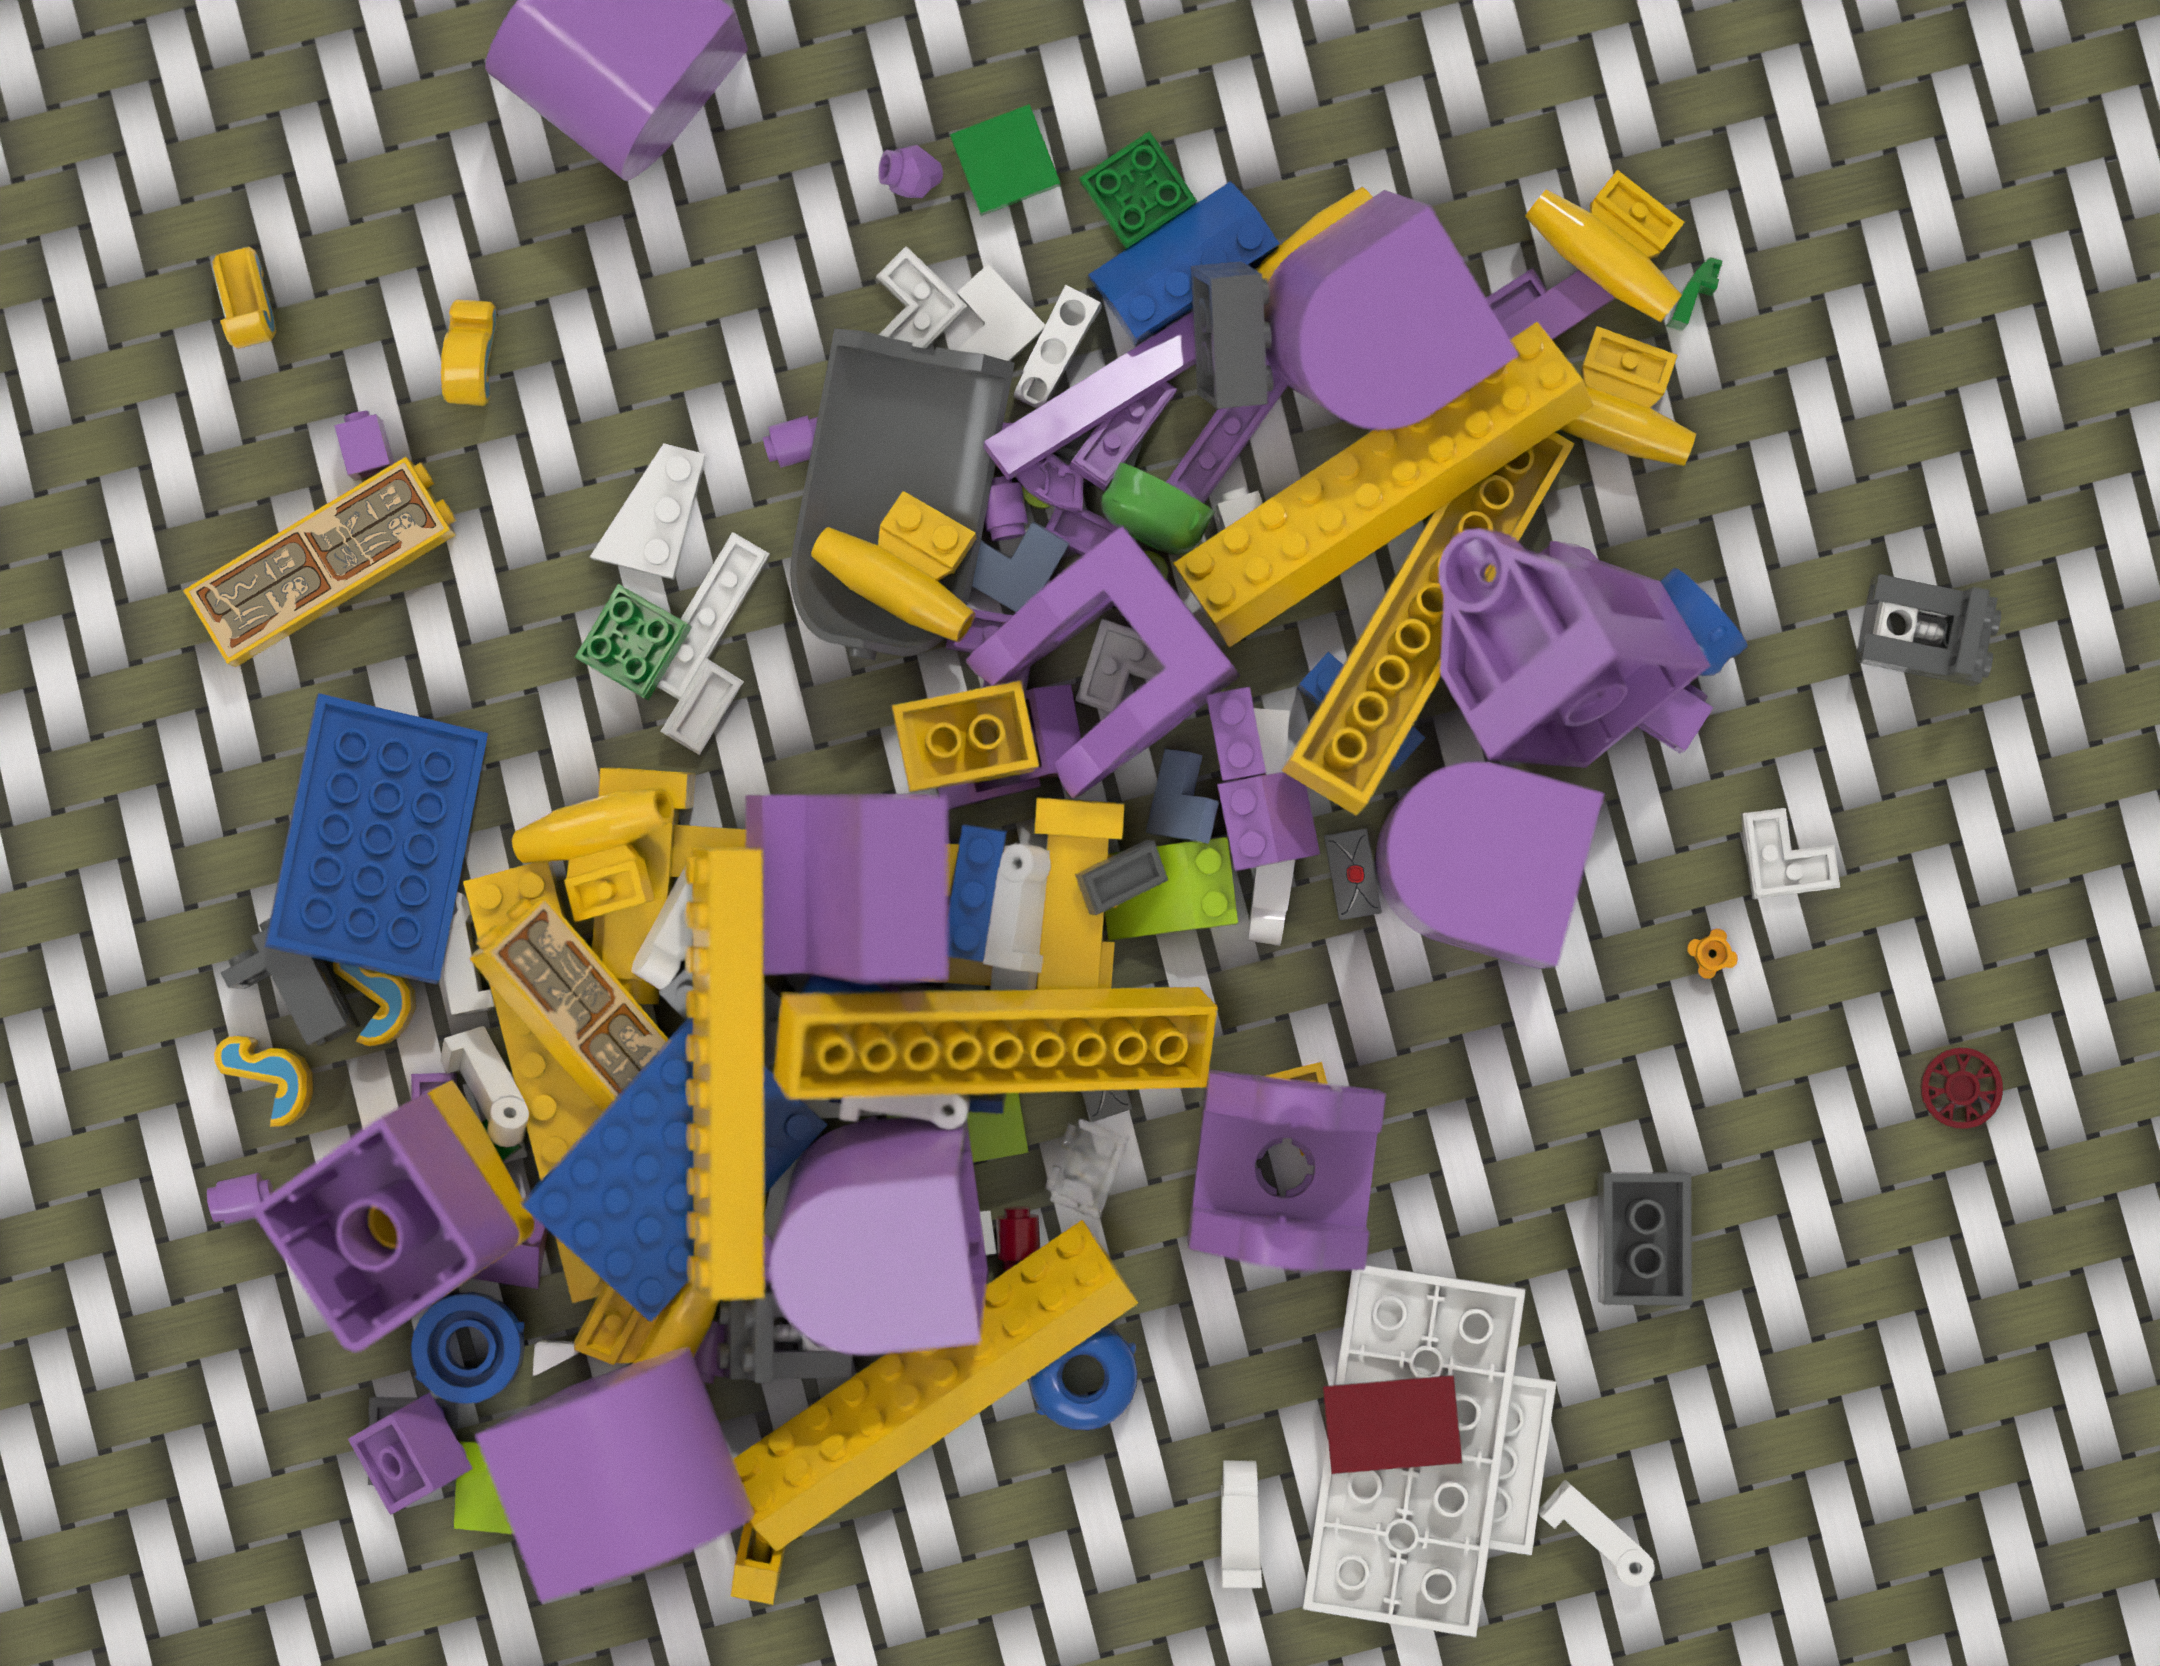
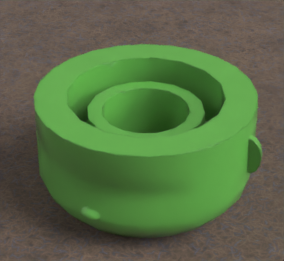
M1121 462L1114 471L1111 484L1101 498L1102 512L1111 524L1117 528L1123 526L1131 537L1171 555H1183L1192 551L1199 544L1215 514L1210 507L1178 488L1140 469Z

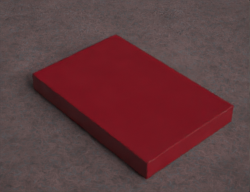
M1454 1375L1323 1386L1331 1474L1462 1463Z

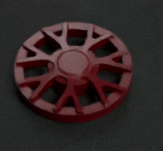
M1952 1048L1936 1055L1928 1063L1921 1078L1920 1090L1923 1103L1933 1118L1946 1126L1966 1129L1979 1126L1994 1115L2002 1100L2003 1082L1997 1066L1988 1056L1970 1048ZM1960 1054L1967 1055L1964 1061L1961 1060ZM1955 1055L1959 1071L1949 1074L1943 1060ZM1971 1056L1983 1062L1975 1075L1965 1071ZM1940 1064L1941 1070H1937L1935 1067ZM1986 1066L1988 1067L1991 1073H1983ZM1932 1072L1946 1078L1943 1088L1929 1085ZM1993 1076L1995 1090L1980 1091L1978 1080ZM1929 1089L1934 1091V1094L1929 1096ZM1944 1093L1949 1103L1938 1112L1931 1100ZM1994 1094L1993 1100H1989L1987 1095ZM1978 1097L1990 1105L1982 1115L1971 1106V1103ZM1955 1105L1965 1106V1122L1952 1121ZM1946 1111H1948V1118L1942 1115ZM1973 1113L1977 1118L1970 1121V1114Z

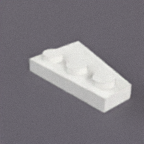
M663 443L590 555V558L674 580L706 455Z

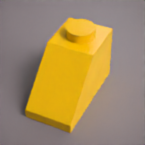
M750 1520L744 1524L734 1564L730 1597L773 1605L786 1546L776 1551L753 1527Z

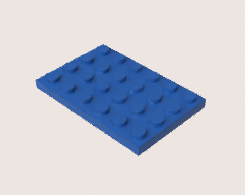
M318 693L314 704L264 947L437 984L440 981L488 733Z
M689 1017L520 1203L522 1207L650 1322L687 1283V1259L689 1256H694V1239H689L687 1234L688 1212H694V1194H688L686 1183L687 1169L693 1168V1150H688L686 1141L687 1125L693 1123V1106H688L686 1099L687 1080L693 1079V1061L688 1062L686 1056L687 1035H693V1017ZM763 1065L765 1195L823 1131L827 1124L800 1099H788L774 1079V1074Z

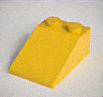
M1021 681L892 705L909 792L1005 778L1033 772L1039 766Z

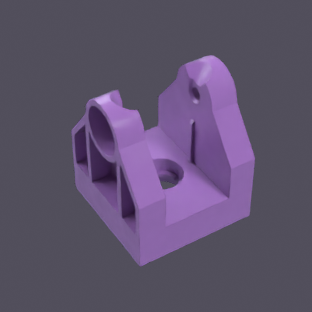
M1123 526L1037 592L966 659V663L972 671L987 680L991 685L1006 684L1026 668L1079 634L1116 604L1165 667L1163 671L1123 701L1086 736L1054 762L1063 788L1072 799L1087 792L1108 775L1164 737L1208 702L1206 695L1221 692L1240 677V674Z
M1471 529L1455 536L1443 551L1439 563V583L1444 594L1440 674L1489 760L1586 768L1710 667L1709 662L1660 581L1600 561L1587 548L1572 543L1550 541V545L1541 553H1536L1524 549L1514 537L1505 533L1484 529ZM1493 564L1496 569V576L1493 581L1488 582L1485 578V570L1489 565Z
M1209 1069L1207 1087H1205L1188 1229L1187 1242L1189 1249L1233 1258L1250 1264L1306 1271L1365 1270L1369 1230L1366 1228L1375 1148L1377 1132L1381 1133L1386 1094L1379 1089ZM1283 1138H1291V1144L1298 1147L1304 1153L1307 1164L1314 1166L1313 1174H1306L1298 1186L1286 1190L1285 1196L1276 1195L1277 1189L1268 1185L1264 1180L1261 1169L1255 1168L1256 1159H1262L1265 1152L1273 1145L1282 1143Z

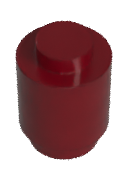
M1016 1206L1004 1208V1215L996 1217L998 1259L1002 1260L1003 1270L1008 1271L1041 1248L1039 1215L1030 1214V1207Z

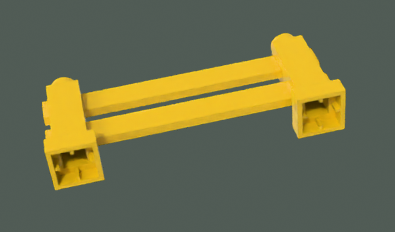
M614 767L600 768L598 797L615 792L661 788L670 795L674 805V817L671 822L630 843L640 857L645 860L655 900L594 917L592 951L599 959H602L604 965L638 1004H659V989L632 972L633 961L674 887L675 877H679L682 873L687 857H692V848L746 847V829L678 825L679 809L694 807L696 773ZM1046 797L1037 798L1035 833L1048 834L1047 850H1050L1049 858L1051 863L1046 883L1039 955H1043L1041 973L1037 972V990L1109 989L1112 987L1115 942L1102 941L1104 912L1098 915L1089 914L1075 874L1114 856L1108 855L1109 839H1122L1124 803ZM947 843V896L952 895L959 844ZM947 956V979L912 981L991 986L993 966L985 965L979 961Z

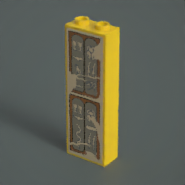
M407 457L402 458L183 590L227 664L235 668L456 536L450 525L456 521V518L444 499L438 502L434 499L428 489L434 485V482L421 462L414 465Z
M545 895L532 901L525 897L506 913L510 920L500 929L497 926L492 927L476 941L480 948L469 959L603 1113L669 1039Z

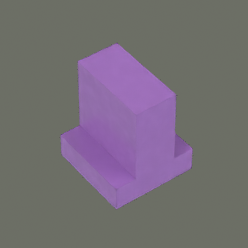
M930 794L746 795V848L762 850L763 974L809 973L856 981L947 979V797L930 796Z

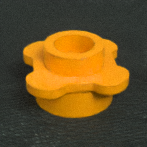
M1713 929L1710 931L1709 936L1701 940L1693 939L1687 946L1688 954L1693 956L1699 965L1698 974L1702 978L1711 979L1715 976L1716 971L1725 967L1733 968L1738 962V955L1732 951L1731 946L1726 941L1727 934L1722 929ZM1712 949L1716 951L1714 958L1709 956V951Z

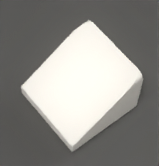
M541 1340L537 1342L534 1348L533 1376L580 1353L574 1350V1341Z

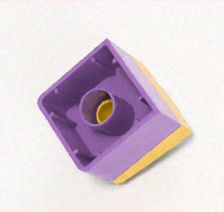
M453 1080L381 1116L251 1209L339 1342L350 1351H360L420 1314L531 1237L535 1228L534 1219L520 1205L523 1198L482 1122Z

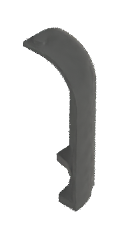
M835 328L792 550L790 575L794 603L802 621L814 635L826 642L851 647L849 656L875 660L877 652L897 656L917 655L933 648L944 637L910 625L850 590L811 556L813 546L819 535L827 527L878 545L880 524L902 491H905L976 533V541L954 574L951 573L938 581L967 605L973 584L995 469L994 461L984 449V441L1002 431L1015 363L986 354L936 347V350L912 346V342L865 331Z

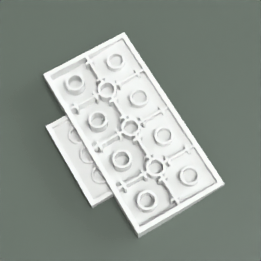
M1365 1265V1270H1352L1335 1385L1454 1375L1462 1463L1331 1474L1329 1443L1327 1439L1303 1605L1304 1610L1476 1637L1488 1549L1532 1555L1556 1381L1513 1375L1525 1288Z

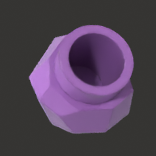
M918 145L896 149L895 151H884L879 162L878 178L881 184L889 185L893 193L906 198H923L930 189L941 182L943 168L941 163Z

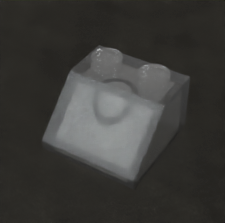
M1081 1118L1077 1126L1068 1124L1060 1146L1061 1149L1068 1152L1062 1167L1053 1165L1045 1189L1052 1191L1050 1201L1099 1220L1129 1136Z

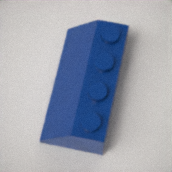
M1230 181L1088 274V277L1136 347L1193 309L1191 266L1242 261L1254 269L1270 253L1277 249L1280 243L1254 205Z

